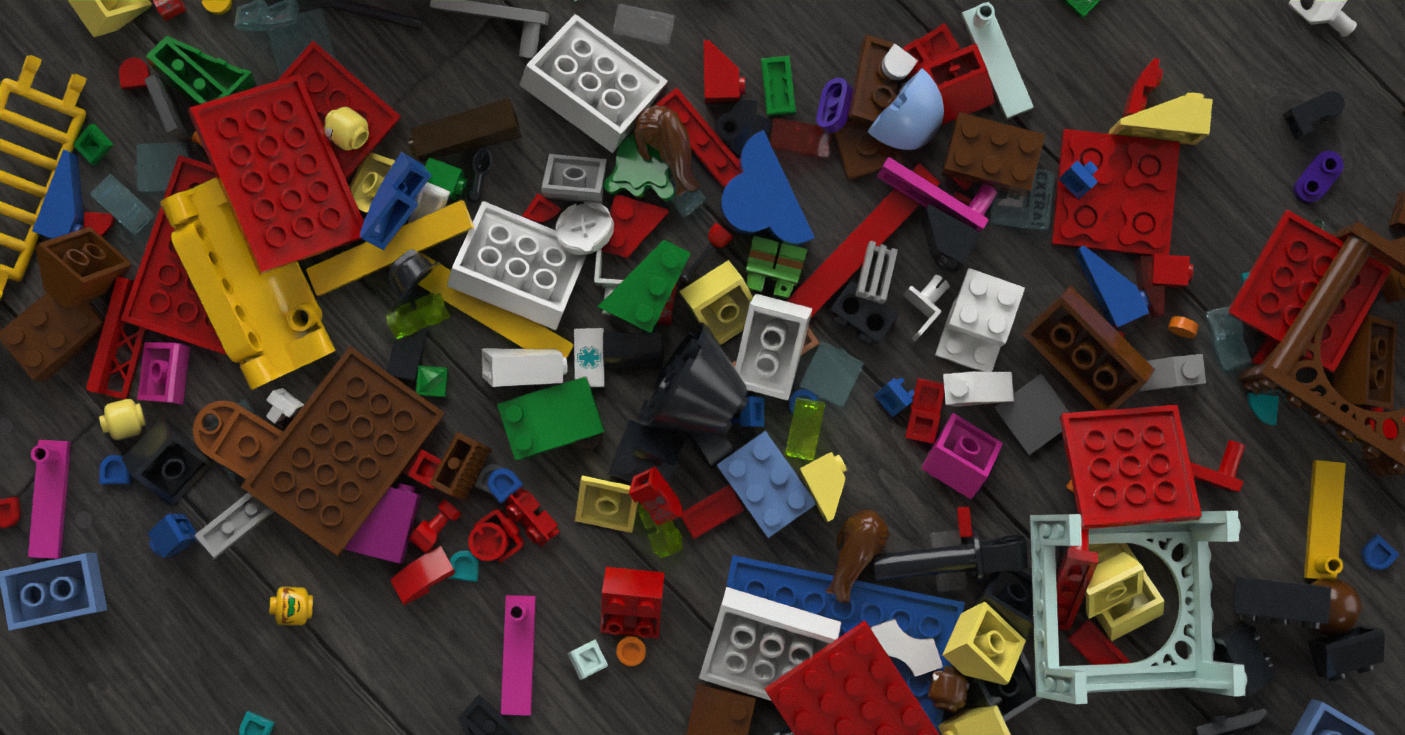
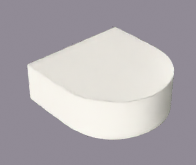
M894 44L882 61V70L890 79L901 80L910 73L918 60Z

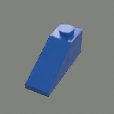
M64 149L32 232L50 239L83 229L84 227L78 156Z
M1082 246L1074 251L1108 323L1114 329L1150 313L1147 308L1149 307L1147 296L1142 290L1139 291L1135 284L1087 247Z

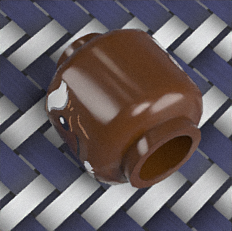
M944 666L943 671L933 672L928 690V698L933 702V707L947 712H956L957 708L964 707L970 685L969 679L961 675V672L952 666Z

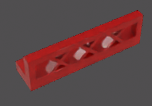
M118 276L116 278L86 387L88 391L121 399H128L147 332L146 328L139 327L138 332L128 336L124 329L125 321L121 320L134 283L132 280ZM123 335L124 340L120 342L121 336ZM136 338L135 345H133L132 340ZM128 344L133 352L131 360L121 365L116 357L117 350ZM128 367L127 374L124 371V368ZM118 372L121 373L125 380L122 393L107 389L110 377Z

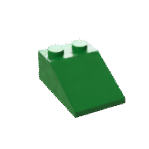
M587 376L497 404L515 461L525 460L605 432Z

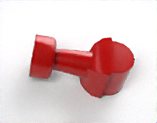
M445 498L438 505V509L441 512L430 522L424 520L408 538L424 554L430 552L437 544L438 534L449 519L456 521L462 514Z

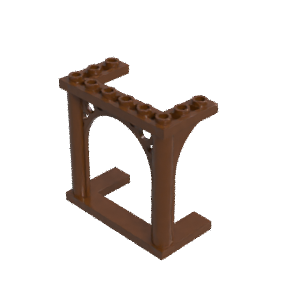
M1357 221L1331 233V235L1344 241V244L1302 310L1271 354L1260 365L1244 369L1237 380L1244 383L1243 388L1246 391L1254 393L1256 396L1280 392L1286 396L1284 400L1297 409L1303 407L1311 412L1310 417L1314 421L1324 426L1328 423L1337 429L1336 434L1348 442L1354 440L1362 445L1361 450L1365 454L1361 460L1368 463L1369 466L1367 468L1381 477H1384V475L1404 476L1405 423L1401 418L1405 414V407L1390 412H1374L1349 403L1331 386L1321 363L1320 344L1325 325L1369 255L1375 256L1405 276V251ZM1307 350L1311 352V360L1299 361L1301 356L1306 357ZM1303 367H1309L1316 372V377L1310 383H1300L1296 380L1297 371ZM1319 385L1325 390V394L1320 397V392H1312L1310 389ZM1342 404L1347 406L1346 413L1340 410ZM1366 418L1374 420V431L1369 424L1365 426L1364 421ZM1386 419L1393 420L1397 427V436L1392 441L1388 440L1383 434L1382 425Z

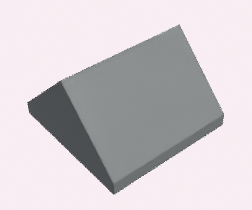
M549 154L541 187L543 196L546 199L594 201L603 204L607 159Z

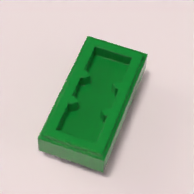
M790 55L761 58L767 117L795 115L796 108Z

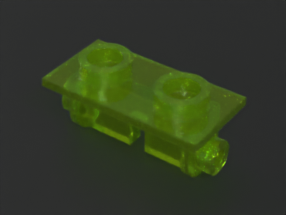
M433 292L430 295L415 300L418 309L414 311L410 303L400 306L394 314H391V309L386 318L388 321L387 325L395 338L409 336L417 330L430 325H436L442 320L449 318L450 314L444 305L445 302L441 293L435 295Z
M640 503V510L638 512L645 529L655 526L657 532L648 535L654 553L658 554L661 559L683 550L682 536L679 530L675 528L673 521L660 526L652 520L648 510L646 511Z

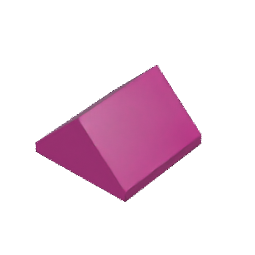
M144 342L137 400L183 405L190 347L179 343Z

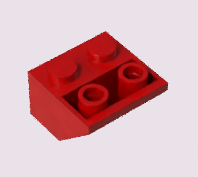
M976 43L921 66V69L923 68L930 75L940 91L944 106L941 126L954 121L959 112L971 114L995 104L988 69Z
M606 567L602 588L600 633L658 639L665 572Z

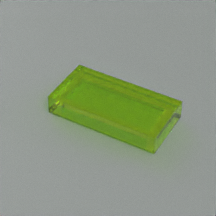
M796 397L785 450L786 456L814 461L825 402Z

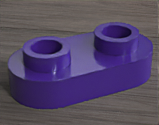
M843 78L832 79L825 85L822 91L816 121L827 133L839 131L845 125L848 118L853 89Z
M1324 151L1310 162L1293 186L1294 195L1300 202L1310 204L1323 197L1343 171L1344 164L1340 155L1333 151ZM1326 160L1332 162V170L1326 168ZM1308 183L1314 184V192H1310L1307 189Z

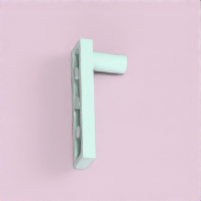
M989 2L962 12L961 17L972 43H976L988 69L992 90L1003 116L1007 120L1032 110L1034 106L994 15V7Z

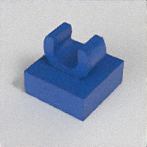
M1076 161L1059 180L1079 200L1098 182L1092 176L1098 168L1091 161L1084 167Z
M893 378L874 394L892 418L913 401L911 397L915 392L912 389L907 393L901 386L905 381L903 378L898 380Z
M746 397L748 402L740 413V417L731 418L732 422L743 427H764V398Z

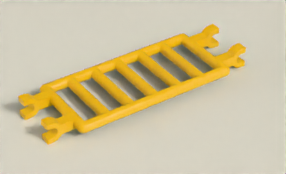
M32 55L26 56L17 82L8 78L2 80L0 84V119L61 143L62 147L57 159L54 160L0 138V151L52 171L47 185L44 187L0 170L1 183L41 198L35 214L0 201V214L31 225L25 241L0 232V245L20 252L14 268L0 264V300L7 279L19 282L24 277L40 236L32 232L61 154L63 149L71 153L73 152V144L78 139L87 115L84 109L75 106L87 78L78 74H71L63 100L35 90L30 86L42 59ZM12 92L73 117L67 133L5 109L10 93Z

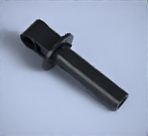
M972 529V539L969 538L966 545L883 553L873 557L876 581L971 571L973 577L976 575L978 585H983L984 573L1020 571L1029 567L1025 536L1007 535L1001 538L980 540L977 529Z

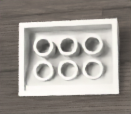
M575 14L526 65L519 85L613 153L635 127L638 115L650 107L668 81Z
M482 201L473 221L475 228L469 230L452 266L447 286L556 330L587 254L577 255L569 253L561 246L556 230Z
M726 587L699 679L772 701L764 688L838 639L841 622Z

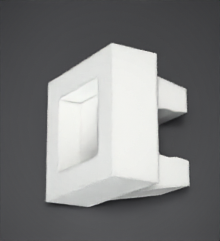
M283 388L273 390L266 399L273 405L266 417L275 424L278 421L282 422L286 417L296 416L304 404Z

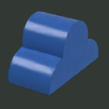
M764 130L754 134L746 142L739 161L740 174L734 177L723 191L720 203L723 220L729 228L742 235H756L767 230L770 236L780 244L804 245L815 238Z

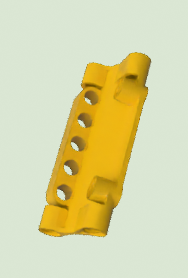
M217 177L190 190L176 193L160 201V205L171 227L175 230L171 234L173 245L228 357L234 362H239V367L251 390L336 351L321 321L322 311L298 262L261 275L258 274ZM302 310L308 315L307 323L301 318Z

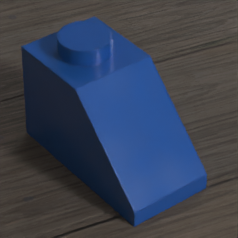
M168 514L147 534L151 538L149 545L157 556L161 555L162 558H171L196 542L194 535L197 532L186 514Z

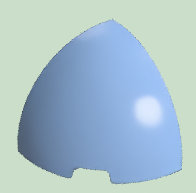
M923 68L905 84L897 98L877 117L868 130V133L880 142L898 149H917L926 145L940 129L944 116L943 100L937 85Z

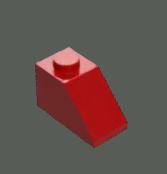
M704 40L705 104L737 103L740 95H745V77H739V68L710 40Z

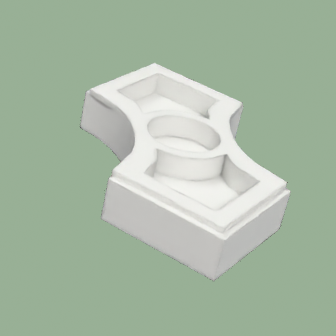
M895 619L870 627L888 656L905 662L914 676L943 667L933 638H912L900 629Z

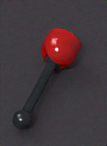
M715 223L708 233L710 244L688 272L679 277L680 284L688 285L691 281L690 277L713 248L726 246L734 236Z

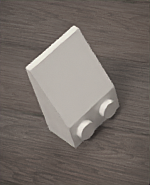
M755 294L749 305L735 366L747 390L784 400L789 399L813 308Z

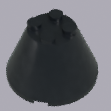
M700 322L696 326L700 330L696 334L691 331L688 333L654 382L652 387L656 391L649 401L645 399L638 415L637 422L642 426L724 437L731 427L730 419L734 413L740 414L748 402V398L745 397L748 390L744 381L709 326Z

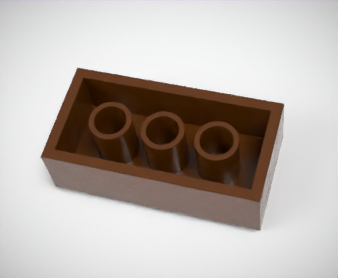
M1072 286L1068 287L1039 314L1022 333L1098 411L1118 408L1147 383L1155 370Z

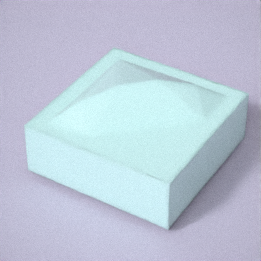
M596 639L567 653L580 680L608 666Z

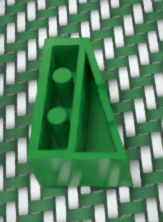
M166 36L146 55L151 68L194 106L249 90L256 84L251 71L244 68L242 70L228 64L225 60L211 57L202 53L201 50L169 36Z
M663 240L597 307L652 333L691 253Z

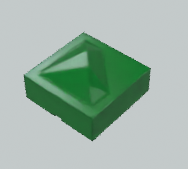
M95 124L88 125L73 144L92 166L98 165L114 145Z
M418 365L416 393L421 396L446 397L449 368Z

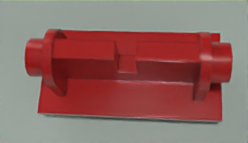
M521 487L504 502L508 515L514 521H519L526 529L527 537L533 543H538L541 548L545 546L550 538H554L560 532L557 528L558 524L546 510L538 516L534 514V511L541 505L529 490L525 491Z

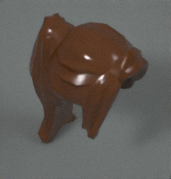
M664 105L653 106L642 111L638 115L634 127V136L639 154L644 160H650L646 144L659 151L660 157L670 167L677 184L676 196H681L686 191L697 192L700 184L696 182L691 171L690 138L677 112Z
M863 510L850 516L844 522L837 535V547H840L842 541H844V546L839 552L838 566L831 585L825 592L834 594L840 603L848 604L850 602V591L854 582L873 557L881 554L882 549L887 546V540L890 536L888 526L877 512Z

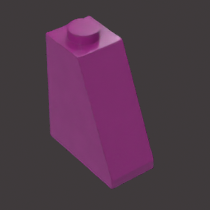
M398 483L397 488L390 487L345 550L395 563H404L410 541L408 538L412 534L422 496L421 494L414 493L416 487Z

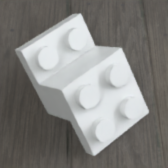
M968 268L959 295L953 301L934 356L980 372H992L1000 347L1006 344L1025 288Z

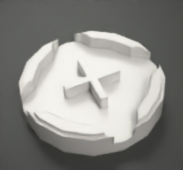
M583 201L584 204L576 205L575 203L561 213L556 222L557 238L561 246L569 253L577 255L591 254L600 250L609 242L614 232V222L608 209L601 203Z

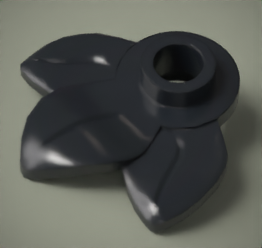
M743 99L738 101L733 106L731 112L723 113L716 121L715 130L717 135L722 140L729 141L732 150L738 155H741L746 142L754 134L764 130L765 134L768 135L773 130V125L769 120L755 114L757 111V100ZM728 121H732L735 124V129L732 132H727L724 129V124Z

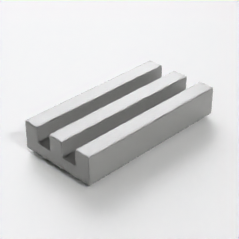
M870 241L867 245L855 296L884 304L887 299L898 250L894 248L888 250L886 249L887 246L881 244L879 247L875 245L876 242ZM873 253L878 254L870 290L866 292L865 286ZM884 257H887L880 294L876 295Z

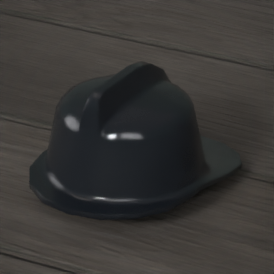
M410 249L393 263L389 272V282L399 300L393 307L391 314H394L416 286L437 268L440 261L432 264L415 250Z

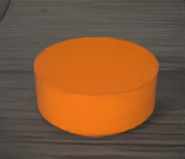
M1174 316L1170 319L1167 329L1181 337L1196 338L1199 326L1193 320Z
M627 636L617 645L616 654L622 664L636 666L643 661L646 655V647L640 638Z

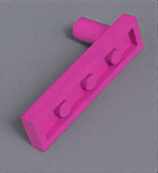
M888 157L877 175L879 179L925 208L930 204L978 232H981L989 219L984 217V214L997 194L993 187L982 184L970 205L967 206Z
M38 439V445L31 451V457L36 462L28 557L61 558L71 442Z
M506 595L501 715L530 716L532 714L536 596Z

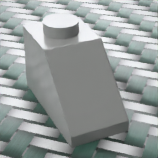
M1203 354L1147 361L1155 370L1147 383L1139 390L1150 391L1205 384Z

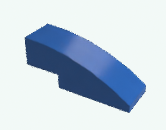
M403 152L400 153L382 181L367 212L359 235L363 240L382 250L386 248L418 206L414 198L432 176L423 164Z

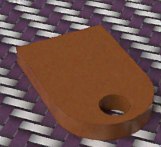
M216 401L208 404L198 413L193 425V436L198 448L210 458L245 479L250 476L284 432L243 406L230 401ZM214 414L219 420L218 427L213 431H208L204 426V420L208 415Z

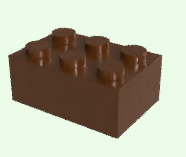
M959 112L954 122L941 175L978 185L987 184L994 189L1026 197L1032 189L1045 134Z
M45 293L0 331V341L32 380L45 382L101 335L105 317L91 300L65 309L63 306L58 305L52 296Z

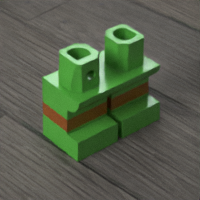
M753 236L746 268L748 289L762 293L765 278L777 282L773 296L788 300L793 286H797L808 249L782 243L776 268L773 269L779 242Z

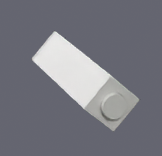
M481 349L482 378L492 387L563 383V375L567 374L566 357H563V354L556 349Z
M1012 372L943 374L946 405L960 407L1014 402Z

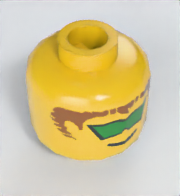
M280 587L277 590L276 597H270L269 614L275 615L278 625L302 626L306 623L307 619L312 618L313 595H308L306 588Z

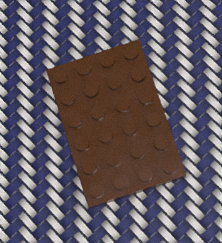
M349 346L241 488L339 557L387 490L393 486L444 418L445 413Z

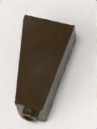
M510 98L410 128L412 137L408 138V144L411 154H416L422 162L427 161L428 158L435 159L477 149L481 146H489L522 138L516 110Z

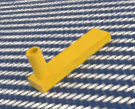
M1313 460L1304 578H1337V574L1343 569V562L1339 558L1346 463Z

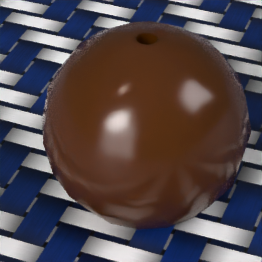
M1334 577L1321 578L1310 584L1331 587L1328 624L1321 623V629H1311L1328 637L1339 636L1348 632L1357 621L1362 608L1357 590L1348 582Z

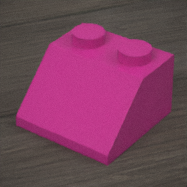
M952 413L931 447L921 469L957 492L972 499L988 478L1003 443Z

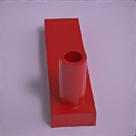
M1228 440L1218 472L1190 462L1194 479L1232 493L1240 492L1244 481L1235 478L1246 445Z
M1089 529L1081 530L1082 546H1070V548H1067L1056 576L1058 629L1070 631L1098 564V553L1089 551Z

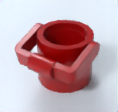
M500 508L493 510L476 522L468 538V546L476 558L483 561L497 560L499 564L525 545L523 538L519 534L520 530L512 518H508ZM495 515L502 522L501 525L485 523ZM512 537L517 546L506 553L510 545V538Z

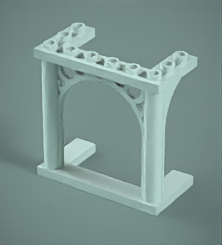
M1201 511L1202 517L1199 520L1089 529V544L1131 543L1145 547L1159 556L1171 571L1176 582L1179 595V612L1170 638L1152 656L1133 663L1059 666L1055 546H1082L1081 514L1030 515L1036 697L1072 704H1087V693L1176 688H1189L1190 690L1228 696H1245L1247 676L1244 671V665L1213 661L1215 642L1212 638V622L1214 614L1211 608L1210 595L1212 592V581L1209 571L1211 551L1208 546V541H1239L1241 524L1238 519V511ZM1159 541L1166 543L1164 550L1160 548ZM1182 543L1184 557L1180 561L1175 562L1171 556L1172 550L1177 544ZM1182 567H1184V577L1181 574ZM1185 625H1186V630H1187V636L1184 635V626H1185ZM1183 641L1187 644V659H1182L1176 653V642ZM1168 654L1171 661L1163 663L1164 656Z

